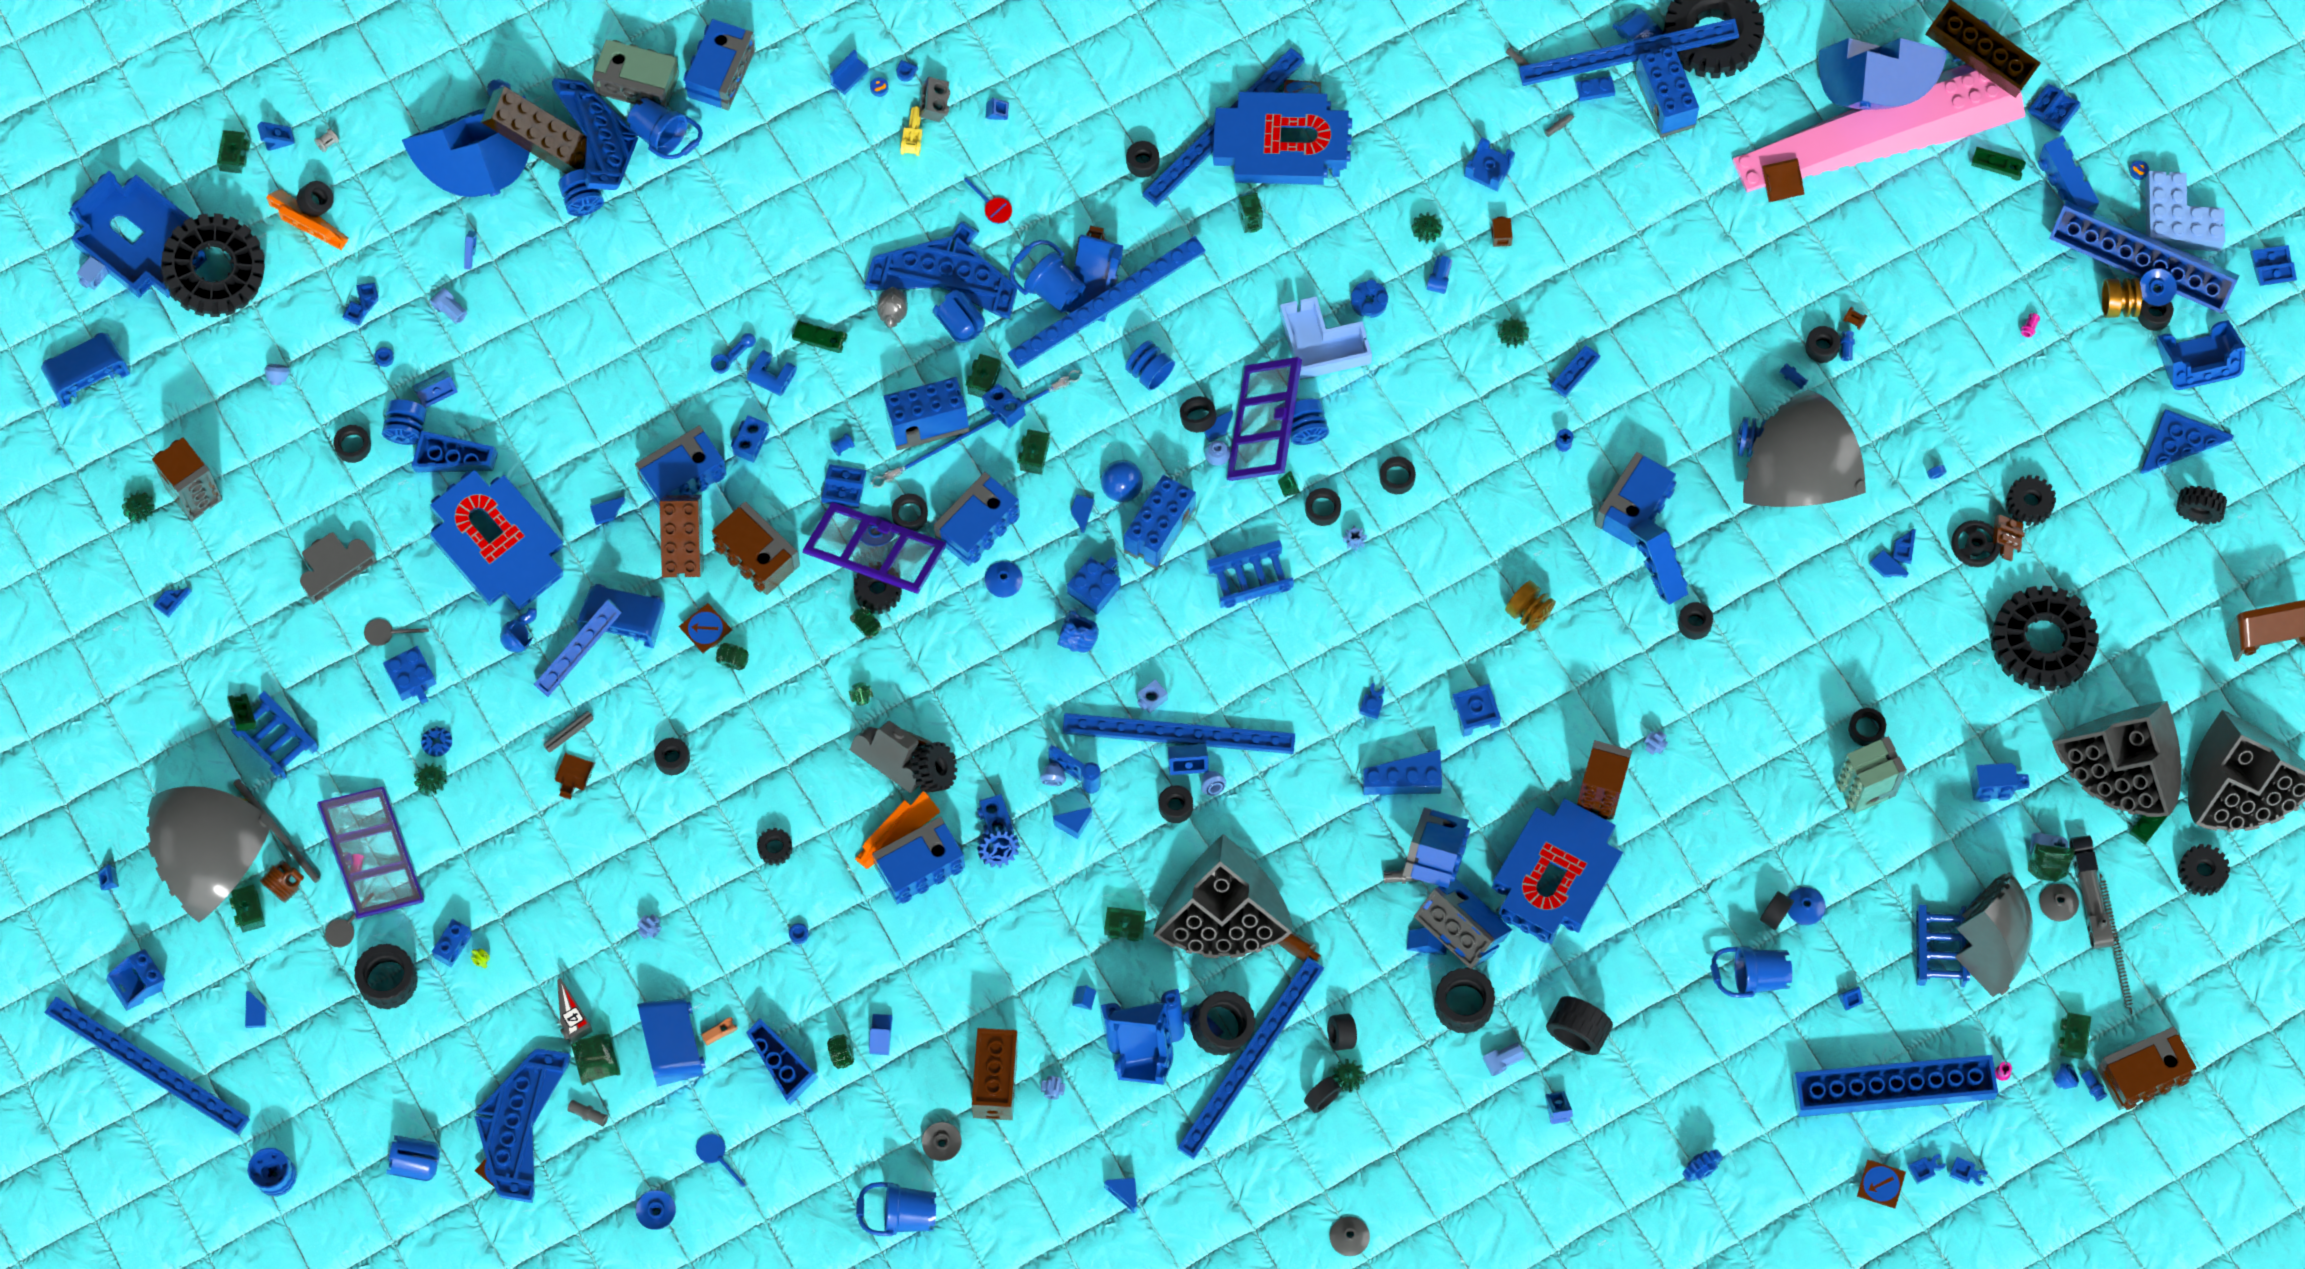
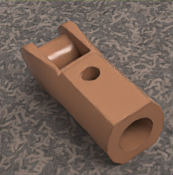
M732 1017L725 1019L700 1034L706 1046L738 1029L737 1026H734ZM726 1026L727 1030L722 1032L720 1028Z

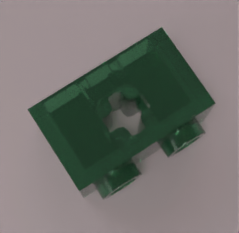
M223 130L217 159L220 171L242 174V169L246 167L247 163L246 150L249 151L250 140L245 132Z
M1257 193L1239 197L1238 214L1244 233H1254L1262 229L1263 210Z
M979 354L978 359H974L972 375H968L965 384L968 388V394L982 398L983 395L995 386L1002 368L1000 359Z
M1028 429L1026 436L1023 435L1021 441L1023 451L1019 452L1017 463L1020 464V471L1043 474L1050 444V433Z
M254 884L232 890V898H229L231 908L236 910L237 915L234 916L236 927H240L242 932L265 927L258 892Z
M1107 907L1104 935L1112 939L1123 937L1130 941L1143 940L1146 912ZM1124 923H1127L1126 928L1122 927Z
M2068 1012L2065 1018L2061 1019L2060 1030H2063L2062 1037H2059L2057 1048L2060 1049V1056L2082 1060L2085 1058L2088 1048L2091 1016Z

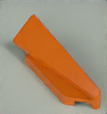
M279 189L268 194L266 197L269 206L279 210L278 213L281 220L341 251L348 242L349 238L321 217L304 214L300 210L297 200L284 190Z
M924 791L912 805L904 800L866 840L862 846L864 850L855 860L864 868H870L874 865L872 853L925 825L940 813L939 808Z

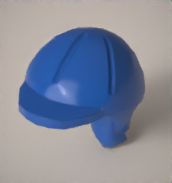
M529 608L527 613L519 616L517 620H512L503 625L500 641L505 649L516 653L527 649L533 638L528 639L529 633L525 625L536 619V609Z

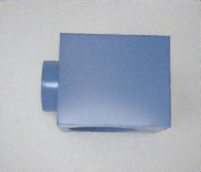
M90 256L76 274L79 278V283L83 287H90L95 290L108 275L105 265Z
M1155 679L1138 692L1137 703L1143 710L1146 709L1151 713L1168 700V693ZM1148 695H1154L1156 698L1154 700H1148L1146 697Z

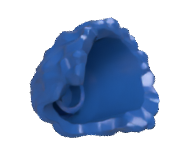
M1072 610L1069 611L1064 619V625L1062 626L1057 645L1069 648L1072 652L1085 653L1090 651L1098 639L1099 629L1097 624L1086 617H1081Z

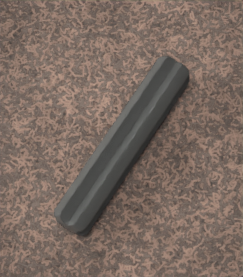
M589 711L583 713L543 744L544 748L549 753L555 750L594 720L592 714Z

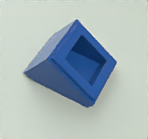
M996 98L990 99L986 103L985 118L1007 120L1009 102Z
M960 222L953 234V239L956 240L958 237L969 246L979 231L966 222Z

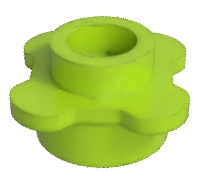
M481 948L478 950L473 949L471 951L473 963L479 967L487 968L486 963L490 960L488 953Z

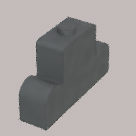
M329 533L324 538L314 541L309 548L302 552L306 564L312 571L303 573L300 583L304 593L314 605L377 561L374 553L363 540H352L346 549L334 533Z
M887 721L878 730L873 727H866L855 736L849 749L851 752L909 793H912L920 786H917L915 783L917 779H913L914 770L911 771V766H913V763H911L912 754L919 743L917 739L891 721Z

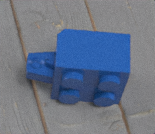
M1090 557L1067 584V593L1098 615L1121 586V578L1115 575L1114 571L1118 561L1111 557L1105 564H1100Z
M418 646L383 662L384 668L401 701L417 696L421 705L428 702L425 691L437 683Z
M2012 763L1976 765L1970 778L1973 800H1979L1980 802H1988L1991 799L2009 800L2013 797L2016 790L2029 788L2030 786L2028 774H2017L2016 766Z

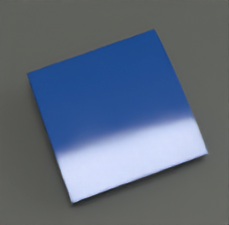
M2048 84L2028 109V112L2047 126L2062 132L2081 107L2079 101L2064 95V90Z
M2289 245L2250 251L2259 286L2297 281L2294 262L2291 261Z
M829 464L821 502L828 504L834 502L842 506L859 509L866 470Z

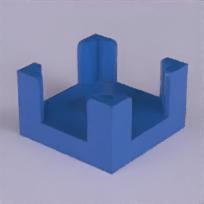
M1482 137L1478 143L1475 156L1466 165L1464 177L1498 192L1514 163L1515 152L1507 149L1506 155L1495 151L1489 148L1490 141Z
M1489 684L1452 694L1451 704L1453 710H1457L1463 737L1471 735L1473 729L1491 724V729L1500 727L1501 716Z

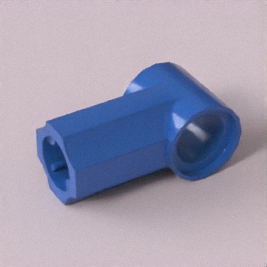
M1437 256L1433 273L1430 274L1427 290L1441 294L1446 293L1449 281L1448 276L1453 260L1447 256Z

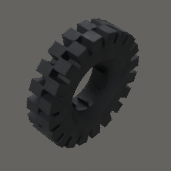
M1750 0L1671 1L1668 7L1663 32L1668 34L1694 28L1701 19L1706 17H1717L1724 21L1735 18L1739 38L1728 40L1722 44H1709L1677 52L1680 62H1683V69L1689 73L1694 68L1697 70L1696 75L1705 78L1706 72L1711 73V78H1720L1721 73H1725L1726 77L1735 75L1736 69L1740 72L1746 69L1748 63H1752L1757 57L1764 36L1763 12L1759 13L1760 6L1756 0L1752 2Z
M207 213L198 215V218L194 220L192 217L185 220L181 227L178 225L172 231V235L170 238L168 237L162 252L161 274H163V282L166 289L170 291V296L175 302L178 300L182 308L187 311L192 309L196 315L203 317L204 314H210V317H220V314L223 313L228 316L234 314L238 308L242 310L258 293L264 276L263 249L260 248L256 235L253 236L251 234V229L245 224L241 226L238 224L239 220L231 216L229 219L223 218L224 214L214 213V217H208ZM207 247L208 249L210 247H217L222 249L223 252L226 251L232 258L230 262L234 265L232 273H228V277L219 282L218 280L216 282H208L203 277L200 278L194 271L196 267L192 264L194 257L198 256L200 250Z
M2043 585L2041 590H2037V587L2033 586L2027 588L2025 593L2021 590L2015 593L2011 600L2008 599L2002 605L1992 627L1991 647L1992 650L1996 651L1994 658L1997 664L2004 665L2002 671L2008 677L2012 674L2016 676L2014 682L2022 686L2027 682L2030 684L2029 689L2039 690L2040 686H2044L2045 691H2054L2056 686H2060L2061 689L2070 686L2072 681L2076 682L2079 680L2084 672L2088 670L2099 643V633H2096L2098 626L2096 620L2090 618L2091 610L2087 605L2081 607L2080 603L2082 600L2076 595L2069 598L2066 596L2067 590L2059 588L2057 592L2052 591V586ZM2042 620L2054 623L2061 629V633L2064 634L2063 648L2057 652L2053 651V653H2041V651L2035 650L2026 639L2028 626L2033 622L2037 623Z

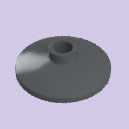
M2052 884L2041 893L2039 904L2045 916L2051 920L2061 922L2071 919L2076 914L2079 900L2075 891L2069 886ZM2057 898H2062L2064 902L2059 903Z
M946 1122L932 1124L925 1130L922 1136V1147L925 1154L935 1161H947L954 1158L962 1145L961 1135L957 1128ZM940 1141H944L946 1144L945 1146L940 1147L938 1143Z
M1341 1218L1331 1228V1245L1341 1255H1359L1369 1244V1230L1365 1223L1358 1218ZM1352 1232L1354 1236L1349 1238L1346 1236V1233Z

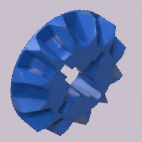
M437 726L432 729L428 728V731L423 734L421 745L428 755L434 757L442 756L450 750L452 737L445 728ZM440 736L439 739L442 744L436 743L433 745L431 738L437 739Z

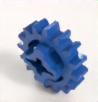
M996 827L993 832L991 829H988L989 834L983 833V840H978L980 846L977 847L980 859H983L985 865L989 863L992 868L995 864L999 868H1001L1002 863L1009 865L1008 860L1014 861L1013 855L1019 854L1017 849L1020 848L1017 836L1014 835L1012 830L1007 831L1006 827H1003L1002 830Z
M1717 1149L1697 1154L1687 1163L1688 1166L1682 1174L1687 1182L1695 1181L1696 1179L1700 1181L1703 1178H1707L1718 1168L1717 1165L1723 1160V1156Z

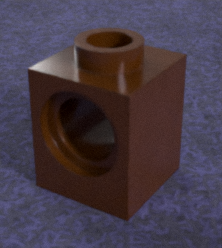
M1500 216L1492 219L1493 247L1511 246L1513 239L1511 218Z

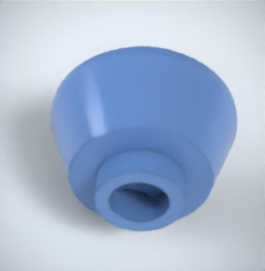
M268 364L264 368L266 378L272 385H282V382L286 381L290 373L287 366L280 364Z
M1214 441L1206 447L1205 458L1212 465H1223L1230 458V449L1225 443Z
M1049 763L1048 766L1044 767L1040 780L1048 786H1061L1066 782L1063 768L1059 764Z
M1216 771L1206 772L1201 778V790L1209 796L1218 795L1225 789L1226 779Z

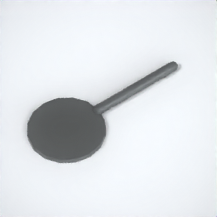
M375 619L366 625L364 636L371 645L382 646L390 641L393 633L429 632V629L392 630L389 622L383 619Z
M373 893L361 904L362 909L372 899ZM355 913L348 921L338 919L332 921L327 926L325 937L331 946L342 948L351 943L354 938V929L350 923L355 919Z

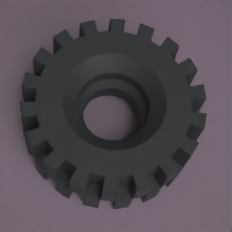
M2027 475L2026 479L2024 476L2020 477L2019 481L2016 480L2011 485L2006 497V507H2009L2008 513H2013L2012 518L2014 520L2018 518L2019 522H2026V526H2030L2032 522L2034 526L2038 525L2040 521L2041 523L2045 522L2046 518L2050 517L2056 503L2055 490L2051 491L2053 486L2051 484L2046 485V479L2040 481V476H2035V479H2032V475ZM2033 494L2038 498L2039 502L2034 506L2029 505L2024 501V496Z
M2184 487L2179 492L2176 512H2178L2179 516H2183L2184 519H2190L2189 521L2191 522L2197 521L2199 524L2202 522L2210 524L2211 522L2216 524L2224 519L2227 504L2226 496H2223L2221 492L2217 493L2215 489L2210 490L2209 487Z
M873 563L869 564V567L876 570H880L881 563H877V566L873 567ZM891 568L887 573L900 578L894 568ZM860 573L856 574L857 579L854 578L853 586L854 595L860 607L863 606V610L867 612L870 609L872 614H875L876 610L878 614H883L882 610L889 612L891 606L893 608L897 606L896 602H899L901 599L902 588ZM874 582H882L885 585V590L882 593L875 594L870 590V586Z
M945 743L923 744L917 747V751H914L912 754L914 758H911V763H913L911 771L914 770L913 779H917L915 783L917 786L921 785L920 789L925 790V792L949 789L954 784L953 780H956L957 776L954 773L957 772V768H955L954 764H957V762L953 760L955 755L953 752H949L951 748L946 746Z
M2199 844L2197 848L2193 846L2190 850L2186 851L2178 865V878H2182L2180 881L2182 885H2187L2185 887L2187 891L2192 889V894L2194 895L2199 892L2200 896H2205L2206 893L2210 896L2214 892L2220 891L2221 887L2224 886L2230 875L2228 874L2230 867H2228L2229 860L2224 859V852L2218 853L2219 848L2215 847L2213 850L2211 849L2212 845L2207 844L2204 847L2203 844ZM2200 863L2208 864L2212 869L2209 876L2199 874L2197 865Z

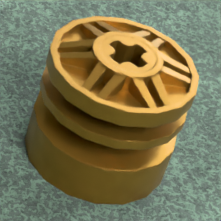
M2125 278L2122 287L2119 279H2104L2102 286V310L2104 317H2119L2121 309L2124 317H2129L2130 314L2132 317H2139L2142 304V291L2139 279L2132 278L2130 281L2129 278Z
M1531 580L1520 587L1505 608V611L1514 619L1523 615L1520 624L1522 626L1526 625V629L1529 632L1535 630L1549 617L1556 604L1553 598L1548 599L1549 595L1547 593L1538 597L1541 588Z

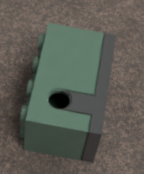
M606 39L592 79L595 92L600 96L631 104L637 103L638 105L644 103L641 99L649 98L653 102L667 108L679 77V70L676 68L677 59L671 54H660L652 49L645 50L636 45H626L617 40L611 41Z
M1889 736L1848 753L1845 757L1836 785L1838 790L1843 792L1846 797L1845 803L1849 809H1852L1854 814L1886 801L1888 798L1895 797L1907 769L1900 756L1898 757Z

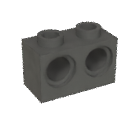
M928 77L922 83L919 117L940 122L948 115L949 82Z

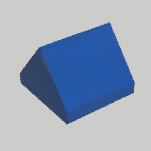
M106 865L98 872L101 890L119 887L114 867Z
M1087 985L1077 986L1072 1006L1092 1010L1096 991Z
M1859 986L1838 995L1846 1011L1864 1003Z

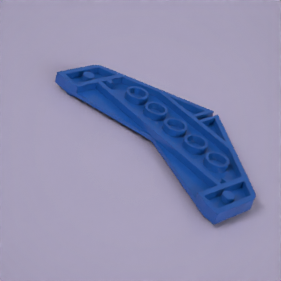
M554 78L552 81L554 91L586 136L585 183L587 188L617 190L639 138L637 137L638 135L627 128L629 125L587 83L580 80Z
M953 236L876 255L872 259L865 283V289L874 291L887 290L891 287L897 289L944 288L950 292L954 290L961 292L963 290L972 303L1006 319L1011 318L1017 296V288L1013 283L958 237L956 238L953 252H951Z
M545 1049L532 1051L475 1112L476 1115L485 1116L474 1117L495 1191L501 1198L533 1203L535 1196L533 1125L568 1068L571 1059L570 1053Z

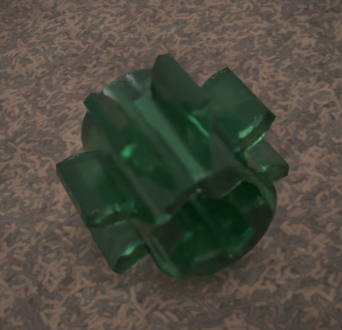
M865 682L852 685V690L848 691L851 702H856L858 706L868 704L870 702L869 697H873L871 686H866Z

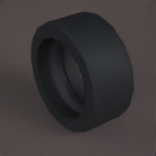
M1201 396L1192 397L1181 405V422L1188 431L1195 433L1204 432L1215 424L1217 419L1216 410L1210 399ZM1198 409L1209 412L1204 418L1198 420L1187 417L1192 411Z
M344 426L334 436L333 444L337 455L348 463L362 461L371 450L369 436L360 426ZM350 435H358L363 439L362 448L353 453L345 452L341 447L343 439Z
M1400 456L1391 457L1381 466L1380 483L1389 493L1395 495L1404 494L1414 485L1416 478L1415 467L1407 458ZM1399 466L1408 471L1409 478L1406 483L1396 485L1388 481L1387 471L1392 467Z
M1328 488L1315 489L1306 499V516L1312 523L1319 526L1333 524L1340 516V497L1336 492ZM1319 498H1327L1334 503V511L1328 516H1319L1313 512V502Z
M908 493L901 495L892 505V518L896 525L916 531L922 528L927 521L928 509L926 502L916 494ZM911 503L919 506L921 515L917 520L907 522L899 517V509L905 504Z
M1863 708L1856 711L1851 717L1848 731L1855 743L1860 746H1867L1882 740L1887 724L1884 716L1879 711L1872 708ZM1864 717L1875 720L1879 726L1877 734L1873 737H1865L1859 734L1856 729L1858 720Z
M1331 1076L1327 1077L1312 1088L1306 1095L1304 1103L1313 1113H1318L1334 1101L1342 1088Z

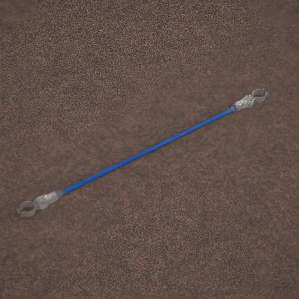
M1079 369V371H1077V370H1072V371L1069 373V376H1070L1071 373H1074V372H1075V373H1079V372H1080V369ZM1062 376L1046 390L1023 403L1026 405L1047 393L1066 388L1070 385V382H1078L1080 376L1077 380H1069V376ZM994 417L905 466L886 471L883 477H874L873 482L877 478H884V482L887 483L894 481L906 469L998 419ZM883 482V484H882L881 486H876V485H874V486H873V489H874V488H882L883 485H884V482Z

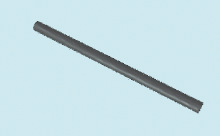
M240 779L235 780L233 784L244 798L269 816ZM273 821L270 828L313 882H318L321 879Z

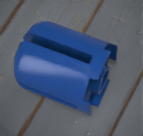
M958 290L950 292L944 296L946 300L939 307L937 305L934 306L932 313L954 341L958 343H967L975 339L984 329L985 318L963 290L961 292Z
M394 1135V1140H397V1142H392L389 1155V1168L391 1170L387 1169L386 1174L422 1181L431 1180L436 1175L439 1163L440 1149L438 1145L430 1141Z

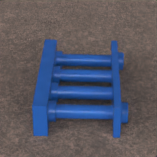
M1280 540L1207 560L1208 573L1217 575L1224 596L1220 597V608H1231L1237 603L1279 591L1281 593L1287 592L1293 588L1294 579L1293 577L1285 578L1278 557L1279 554H1282ZM1269 558L1272 560L1278 578L1277 582L1267 584L1260 563L1262 559ZM1244 564H1253L1260 584L1259 587L1249 589L1242 569ZM1226 569H1235L1242 592L1231 594L1224 575Z
M263 691L259 695L261 700L260 707L253 712L255 721L262 714L269 711L274 715L273 719L252 738L245 731H236L233 719L230 721L231 731L237 738L241 736L271 766L269 769L276 777L280 775L285 779L287 776L283 768L304 750L307 751L309 749L314 753L319 748L316 742ZM278 724H283L287 727L285 729L286 732L265 751L257 744ZM296 736L300 740L298 742L299 745L280 762L276 763L270 756L291 737L294 738Z
M1918 905L1916 910L1917 985L1925 986L1927 979L1930 978L1960 979V987H1965L1967 981H1970V973L1961 963L1960 971L1931 970L1927 968V961H1930V959L1957 960L1955 956L1959 953L1930 951V949H1927V942H1930V940L1960 941V951L1966 945V938L1960 932H1930V930H1927V923L1930 921L1957 922L1960 925L1965 920L1962 914L1966 911V906L1961 907L1959 915L1930 914L1927 911V905Z

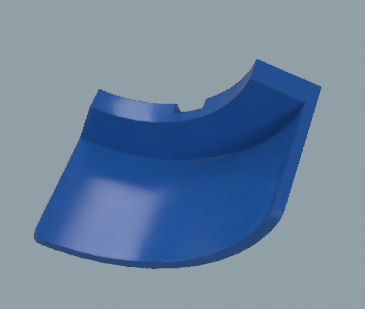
M1080 235L1073 273L1086 288L1079 300H1074L1071 303L1072 307L1066 312L1072 313L1116 285L1118 279L1116 274L1122 260L1123 245ZM1107 314L1098 319V321L1105 322Z

